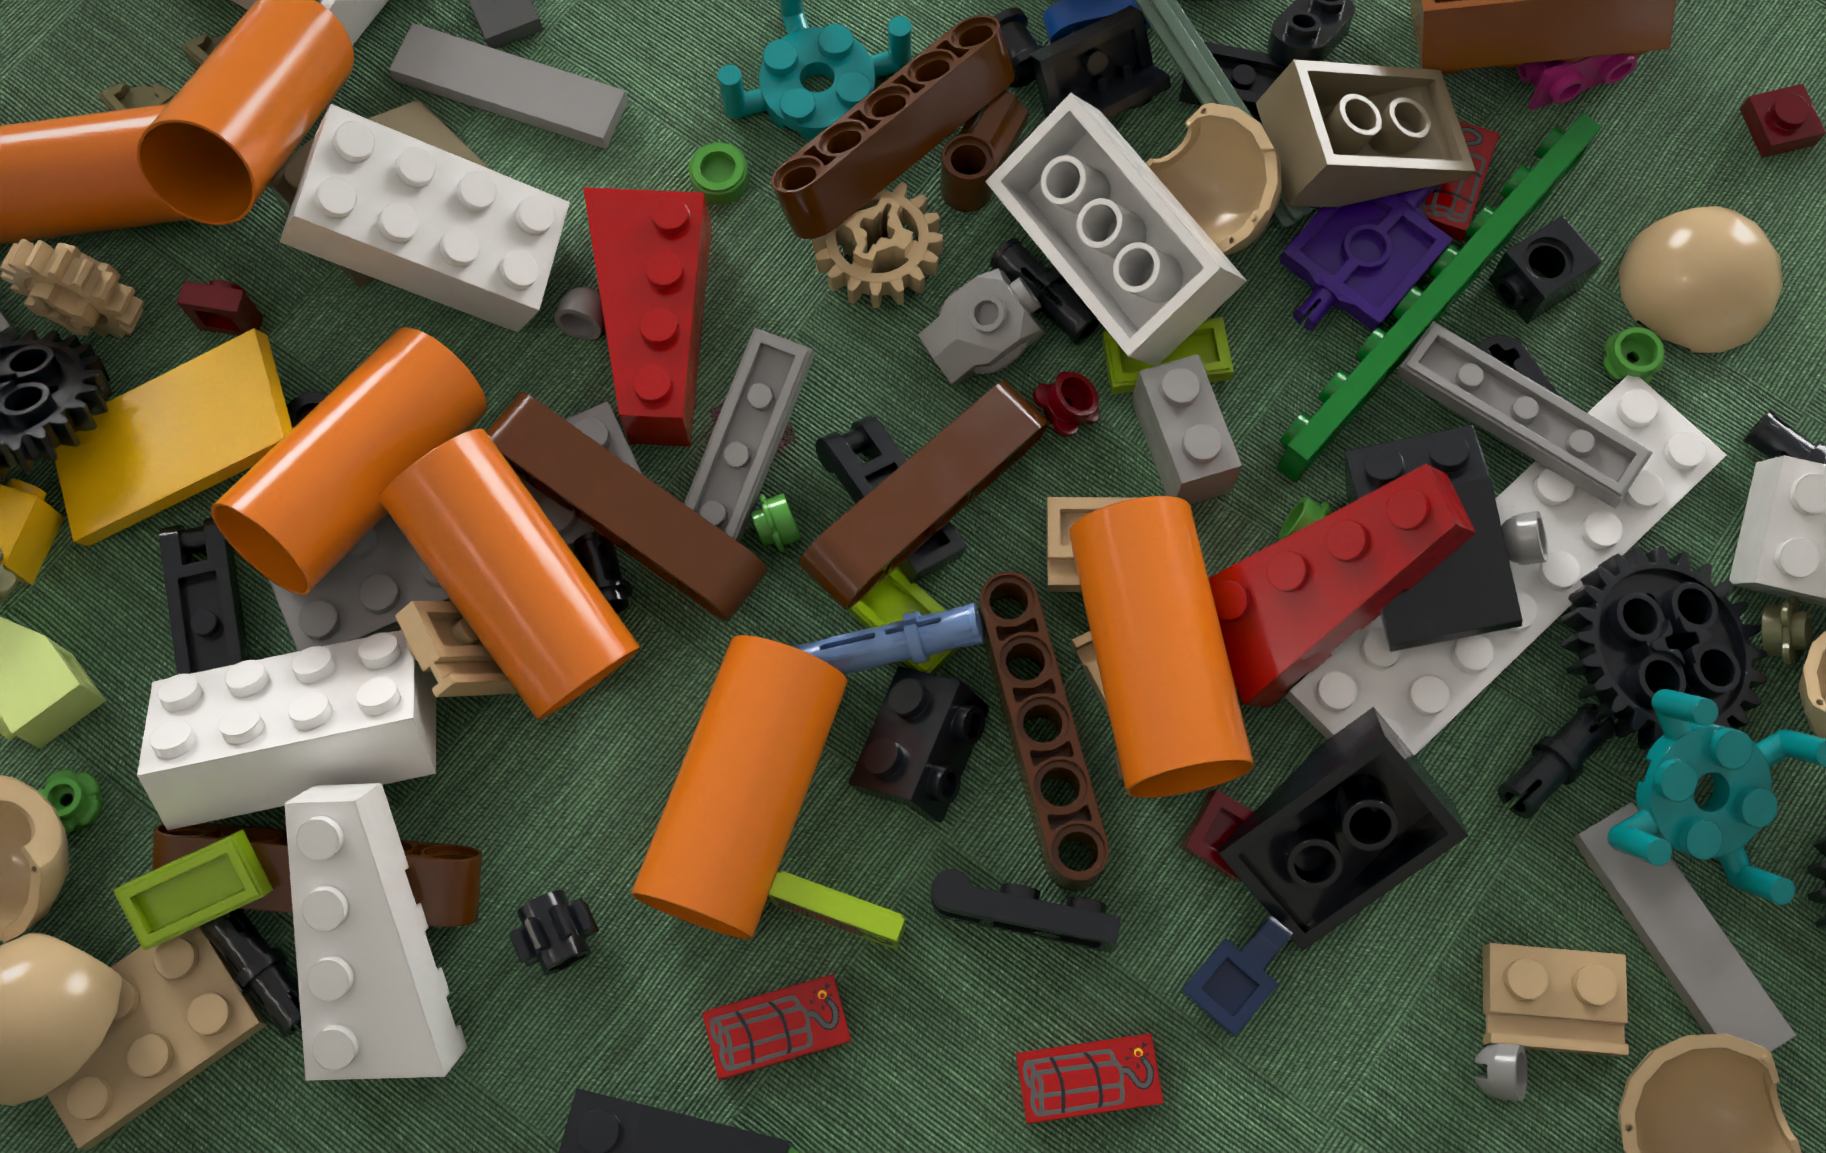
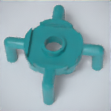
M779 0L781 17L788 35L770 42L765 47L759 73L760 88L744 92L741 71L735 65L721 67L717 76L723 110L726 116L731 119H739L766 111L770 119L782 129H784L785 125L790 129L800 132L802 138L812 140L876 89L875 79L895 74L912 60L911 22L903 16L893 17L888 23V51L870 56L864 46L853 38L851 31L844 25L830 24L826 27H809L803 11L802 0ZM813 75H824L833 81L831 87L822 92L809 91L802 85L807 78Z
M1669 689L1657 691L1653 695L1651 703L1664 735L1652 745L1645 760H1649L1651 763L1647 770L1645 781L1638 780L1636 802L1639 812L1613 826L1608 831V844L1616 851L1654 866L1665 865L1672 856V848L1697 859L1707 860L1718 857L1725 875L1733 887L1779 905L1788 904L1795 895L1794 883L1790 879L1752 866L1744 845L1751 840L1759 828L1769 825L1777 813L1778 803L1776 796L1772 793V780L1769 768L1787 757L1826 767V739L1782 729L1755 743L1746 733L1740 730L1713 724L1718 716V707L1713 700ZM1709 773L1714 782L1713 794L1704 805L1698 807L1694 800V792L1698 780L1703 775Z

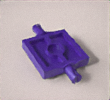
M1438 185L1341 207H1322L1286 247L1279 261L1307 282L1313 290L1304 303L1293 312L1296 322L1300 325L1307 317L1303 328L1313 330L1322 317L1334 306L1337 309L1346 311L1373 332L1380 328L1392 315L1407 293L1414 286H1417L1453 241L1452 237L1432 224L1421 208H1419L1427 197L1437 189Z

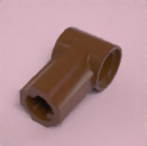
M1005 90L968 119L959 135L951 138L944 146L941 157V197L954 210L962 212L976 211L990 201L993 190L985 181L1006 161L1029 119V109L1020 103L1017 95ZM969 171V172H973V173H975V174H973V175H965V174H961L960 172Z

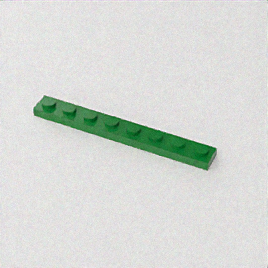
M1582 112L1567 131L1560 126H1556L1535 153V156L1541 160L1532 170L1522 165L1513 174L1500 192V195L1506 199L1496 210L1486 205L1479 212L1464 233L1470 240L1460 251L1451 245L1441 255L1428 274L1434 280L1423 292L1414 286L1394 310L1392 316L1398 320L1387 333L1377 328L1363 343L1355 355L1361 361L1350 375L1340 370L1328 382L1317 398L1324 405L1312 418L1301 413L1289 426L1279 441L1286 447L1277 466L1279 471L1295 483L1303 476L1405 360L1433 321L1437 323L1581 160L1602 128L1601 124Z

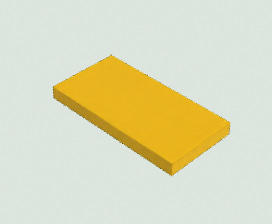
M253 328L106 402L108 411L92 416L97 428L95 430L77 431L75 433L80 442L77 447L60 445L55 448L58 457L55 460L73 542L89 547L253 467L293 429L268 335Z

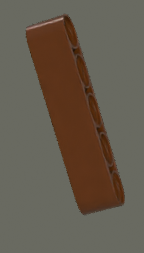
M976 15L956 24L774 171L771 177V186L792 232L797 237L815 239L833 231L1013 82L1015 71L998 19L990 15Z
M1005 380L1000 381L818 536L803 553L798 565L844 610L852 608L1019 460L1044 434L1050 422Z
M520 392L486 432L519 477L705 610L725 622L731 620L768 572L766 565L742 544L541 402L524 392Z
M1000 572L987 580L980 593L978 609L984 627V647L1045 870L1050 880L1058 887L1068 891H1082L1092 886L1104 870L1109 857L1108 840L1037 591L1033 583L1024 575L1016 572ZM1009 598L1017 601L1022 606L1024 613L1015 619H1003L998 617L990 606L997 600ZM1026 657L1038 664L1041 674L1032 680H1020L1010 674L1007 665L1011 660ZM1042 717L1055 724L1058 736L1050 742L1039 743L1027 736L1023 725L1028 720ZM1051 779L1067 781L1076 793V800L1067 806H1055L1044 799L1041 793V786L1044 782ZM1077 841L1083 843L1093 854L1094 865L1085 871L1068 869L1062 864L1058 849L1067 842Z
M208 822L168 831L164 824H160L153 829L152 871L243 829L273 891L240 908L293 913L286 829ZM400 840L409 865L405 872L416 904L421 903L428 926L456 927L473 924L478 921L482 851L463 845Z

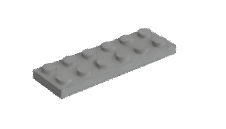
M608 401L565 419L641 473ZM519 477L572 552H575L574 542L577 538L590 532H596ZM389 513L308 594L298 595L269 580L297 652L313 646H327L365 638L376 633L399 631L401 627L395 615L411 601H451ZM596 532V536H597L596 539H597V542H598V541H600L601 539H600V534H599L598 532Z

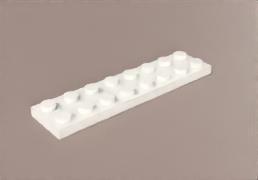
M1627 375L1588 412L1591 416L1653 452L1615 509L1537 461L1495 498L1501 525L1507 519L1517 514L1539 511L1545 528L1548 547L1547 562L1519 565V563L1509 561L1523 619L1521 627L1390 652L1379 615L1363 630L1358 629L1330 653L1332 656L1316 670L1309 672L1288 692L1285 698L1327 740L1374 707L1410 751L1416 755L1572 605L1568 597L1571 593L1583 587L1580 579L1584 575L1598 568L1599 564L1618 553L1621 556L1624 555L1727 454L1640 377Z

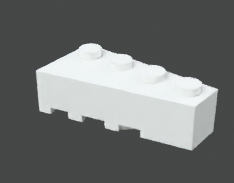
M382 783L314 785L284 803L305 1079L309 1081L445 1077L468 1047L461 1025L455 1026L446 998L450 991L442 967H436L425 931L429 927L421 903L416 904L405 872L409 865Z

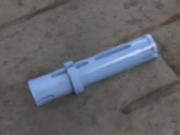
M973 602L968 605L952 608L951 610L922 616L918 611L904 614L901 621L841 634L811 643L792 645V647L827 662L843 675L899 661L913 660L915 664L928 662L930 655L959 647L984 644L985 634L979 609H977L976 603Z

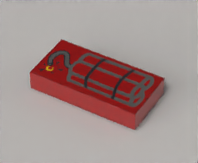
M1459 121L1476 172L1466 179L1439 184L1437 189L1427 197L1419 208H1421L1432 224L1450 237L1463 241L1464 233L1470 225L1500 133Z
M833 974L702 1012L718 1080L720 1081L852 1043Z
M1151 1033L1015 1054L1026 1125L1155 1106L1164 1103Z

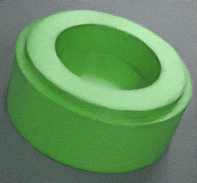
M720 142L707 144L697 150L690 160L688 170L692 189L694 192L705 193L707 203L714 205L728 204L740 198L746 191L749 183L747 161L743 153L736 147Z

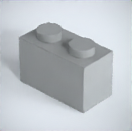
M1199 354L1139 371L1131 402L1166 495L1184 499L1191 505L1231 493L1242 464Z

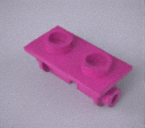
M1613 54L1585 57L1575 62L1553 60L1524 63L1517 67V73L1524 83L1531 81L1536 88L1528 105L1530 111H1533L1553 102L1555 104L1566 103L1575 98L1581 91L1600 83L1613 84L1622 80L1634 70L1639 55Z

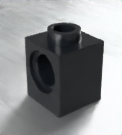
M1562 215L1507 250L1489 280L1494 285L1495 292L1502 304L1510 310H1515L1522 320L1528 324L1582 289L1602 260ZM1531 268L1541 270L1548 278L1538 276Z

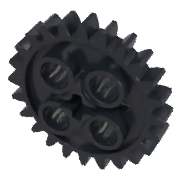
M29 330L20 341H13L9 333L3 334L0 338V481L5 480L12 467L19 466L25 473L32 472L33 460L39 457L49 461L57 460L55 448L60 445L77 447L80 442L75 433L77 431L95 430L97 425L92 416L108 411L104 399L112 396V391L108 384L110 378L99 355L95 354L91 344L81 345L76 335L62 340L58 331L53 330L39 340L35 330Z
M1658 546L1645 554L1641 547H1635L1622 556L1618 553L1599 564L1598 568L1580 579L1583 587L1569 595L1568 599L1577 609L1563 616L1561 620L1567 627L1577 632L1561 642L1562 648L1578 653L1579 661L1566 668L1567 674L1584 675L1588 682L1577 695L1580 699L1593 696L1598 698L1601 704L1594 716L1597 721L1611 715L1618 718L1615 736L1619 739L1638 731V744L1641 750L1651 748L1664 735L1651 703L1652 697L1657 691L1669 689L1711 699L1718 707V716L1713 724L1739 729L1750 723L1745 712L1760 706L1762 702L1751 689L1767 682V677L1752 668L1753 663L1767 657V652L1750 646L1748 638L1759 633L1761 629L1758 625L1742 623L1740 616L1749 607L1747 601L1731 604L1726 597L1731 590L1732 583L1727 580L1714 586L1710 582L1712 565L1706 563L1691 571L1689 553L1683 551L1669 560L1664 546Z

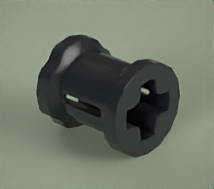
M1014 7L1001 11L994 17L999 20L1015 71L1014 80L1009 86L1019 88L1036 80L1029 54L1045 46L1036 43L1027 29V16L1021 8Z

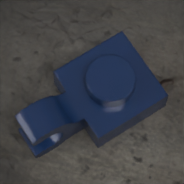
M1271 915L1269 919L1263 922L1241 951L1225 938L1181 989L1180 993L1232 1038L1236 1037L1278 986L1279 983L1263 971V969L1293 933Z

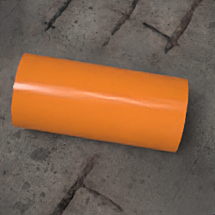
M315 0L255 1L141 135L137 145L138 166L144 180L153 193L175 212L200 223L225 225L245 217L352 72L354 64L353 47L341 22L332 12Z
M167 104L1 125L0 245L19 243L21 239L35 241L191 220L172 210L153 193L144 180L138 166L137 145L139 139Z
M399 328L212 505V518L229 544L257 571L287 591L298 595H306L388 513L379 501L380 494L386 486L411 464L433 449L456 436L468 432L485 415L487 411L485 395L470 370L446 346L417 329Z
M480 428L465 432L433 449L401 472L380 494L379 501L537 721L551 715L589 690L641 649L638 642L484 429Z
M1172 496L1140 497L1110 504L1083 516L1071 526L1068 533L1127 795L1136 798L1180 795L1218 786L1249 773L1255 765L1190 504L1184 499Z
M737 635L731 638L631 891L632 897L652 908L694 925L739 939H753L768 899L769 891L778 872L848 684L847 678L839 670L807 652L777 641L748 635Z

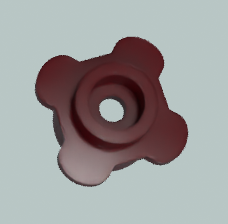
M1060 372L1053 383L1050 385L1041 383L1033 391L1034 402L1043 408L1044 414L1053 424L1054 430L1064 437L1073 436L1077 432L1078 426L1083 423L1094 424L1100 417L1097 390L1089 379L1079 373Z

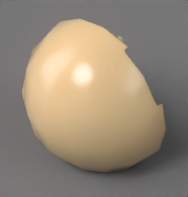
M1208 103L1202 105L1185 122L1188 126L1187 134L1174 151L1162 158H1150L1146 164L1226 256L1239 252L1249 246L1261 235L1268 225L1280 201L1282 189L1281 159L1260 122L1239 107Z
M1718 206L1691 208L1656 221L1641 231L1629 244L1619 268L1621 299L1635 323L1639 320L1661 339L1691 349L1690 353H1722L1750 342L1770 323L1783 286L1780 256L1765 232L1757 223L1733 209Z
M0 775V940H3L4 944L24 933L48 914L68 875L69 851L65 827L55 807L35 788L16 778Z
M28 933L0 946L1 1105L15 1106L43 1097L79 1071L101 1045L118 1011L122 978L118 972L84 951L43 933Z
M1729 1034L1686 1035L1650 1051L1627 1077L1618 1110V1121L1625 1153H1802L1798 1139L1790 1130L1780 1106L1777 1094V1082H1780L1772 1053L1761 1045Z

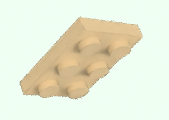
M206 924L146 951L139 947L110 967L118 972L122 978L118 1011L98 1049L74 1076L47 1094L78 1149H92L268 1025L250 995L242 993L235 985L234 980L237 979L235 971L211 940L202 933V929Z

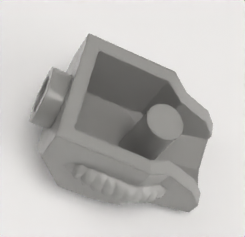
M997 268L976 276L956 291H953L952 295H949L941 306L939 317L919 333L918 336L952 385H956L975 374L989 375L1001 371L1002 368L1012 364L1022 354L1024 349L1047 332L1033 314L1041 305L1022 278L1019 277L1011 282L1005 272Z

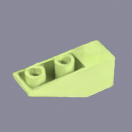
M0 617V733L8 740H12L17 736L41 749L106 702V700L71 652L45 635Z

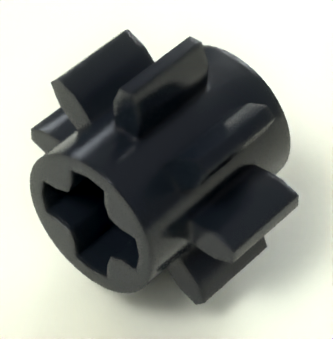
M556 890L529 901L517 911L523 927L509 932V937L520 962H525L526 967L539 962L544 975H550L579 963L591 954L586 937L599 932V929L587 902H584L582 898L569 903L564 890Z

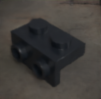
M1132 5L1029 54L1046 117L1070 93L1100 110L1108 119L1126 109L1146 105L1153 99V96L1171 87L1169 74L1153 64L1143 12Z
M898 666L848 784L860 793L913 807L927 819L939 823L942 822L950 803L954 801L959 793L961 776L972 749L983 734L988 705L961 680Z

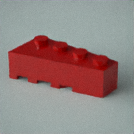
M583 187L618 412L629 443L691 447L712 231L705 193Z
M1424 464L1208 578L1233 680L1244 705L1272 707L1288 693L1286 691L1307 672H1313L1332 656L1330 653L1358 629L1363 630L1381 615L1380 610L1405 589L1410 590L1476 534L1447 474L1428 464Z

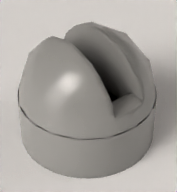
M576 287L566 292L560 300L554 315L556 325L563 332L578 339L592 340L598 338L605 324L600 293L589 287Z
M1539 511L1517 514L1507 519L1501 525L1509 561L1519 563V565L1547 562V539Z
M1499 1043L1489 1044L1481 1049L1475 1057L1474 1063L1486 1064L1487 1075L1474 1076L1479 1088L1490 1097L1500 1100L1523 1101L1528 1079L1527 1056L1524 1046Z

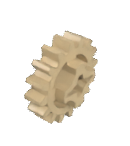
M901 182L893 192L885 191L884 188L833 231L812 239L813 251L818 252L815 254L816 269L818 273L828 272V288L832 292L846 285L848 287V302L852 304L860 299L862 293L870 295L873 308H879L882 302V295L888 294L891 295L898 305L903 304L904 289L909 286L913 291L921 294L925 290V276L923 274L936 276L938 272L939 257L936 255H940L943 252V235L938 233L940 217L938 213L926 214L927 197L923 194L913 198L911 201L907 199L906 183ZM903 222L913 230L917 241L913 240V232L902 227ZM838 244L843 246L844 254L853 257L852 264H849L841 255Z
M21 239L18 244L13 243L0 266V270L3 271L0 277L13 284L10 289L21 295L28 296L24 305L38 316L46 317L64 326L69 332L87 336L90 329L104 337H106L107 333L117 338H123L124 334L130 336L143 312V300L133 296L135 290L132 287L118 283L121 275L110 264L99 262L87 256L76 246L58 243L55 249H53L41 240H38L36 245L26 239Z

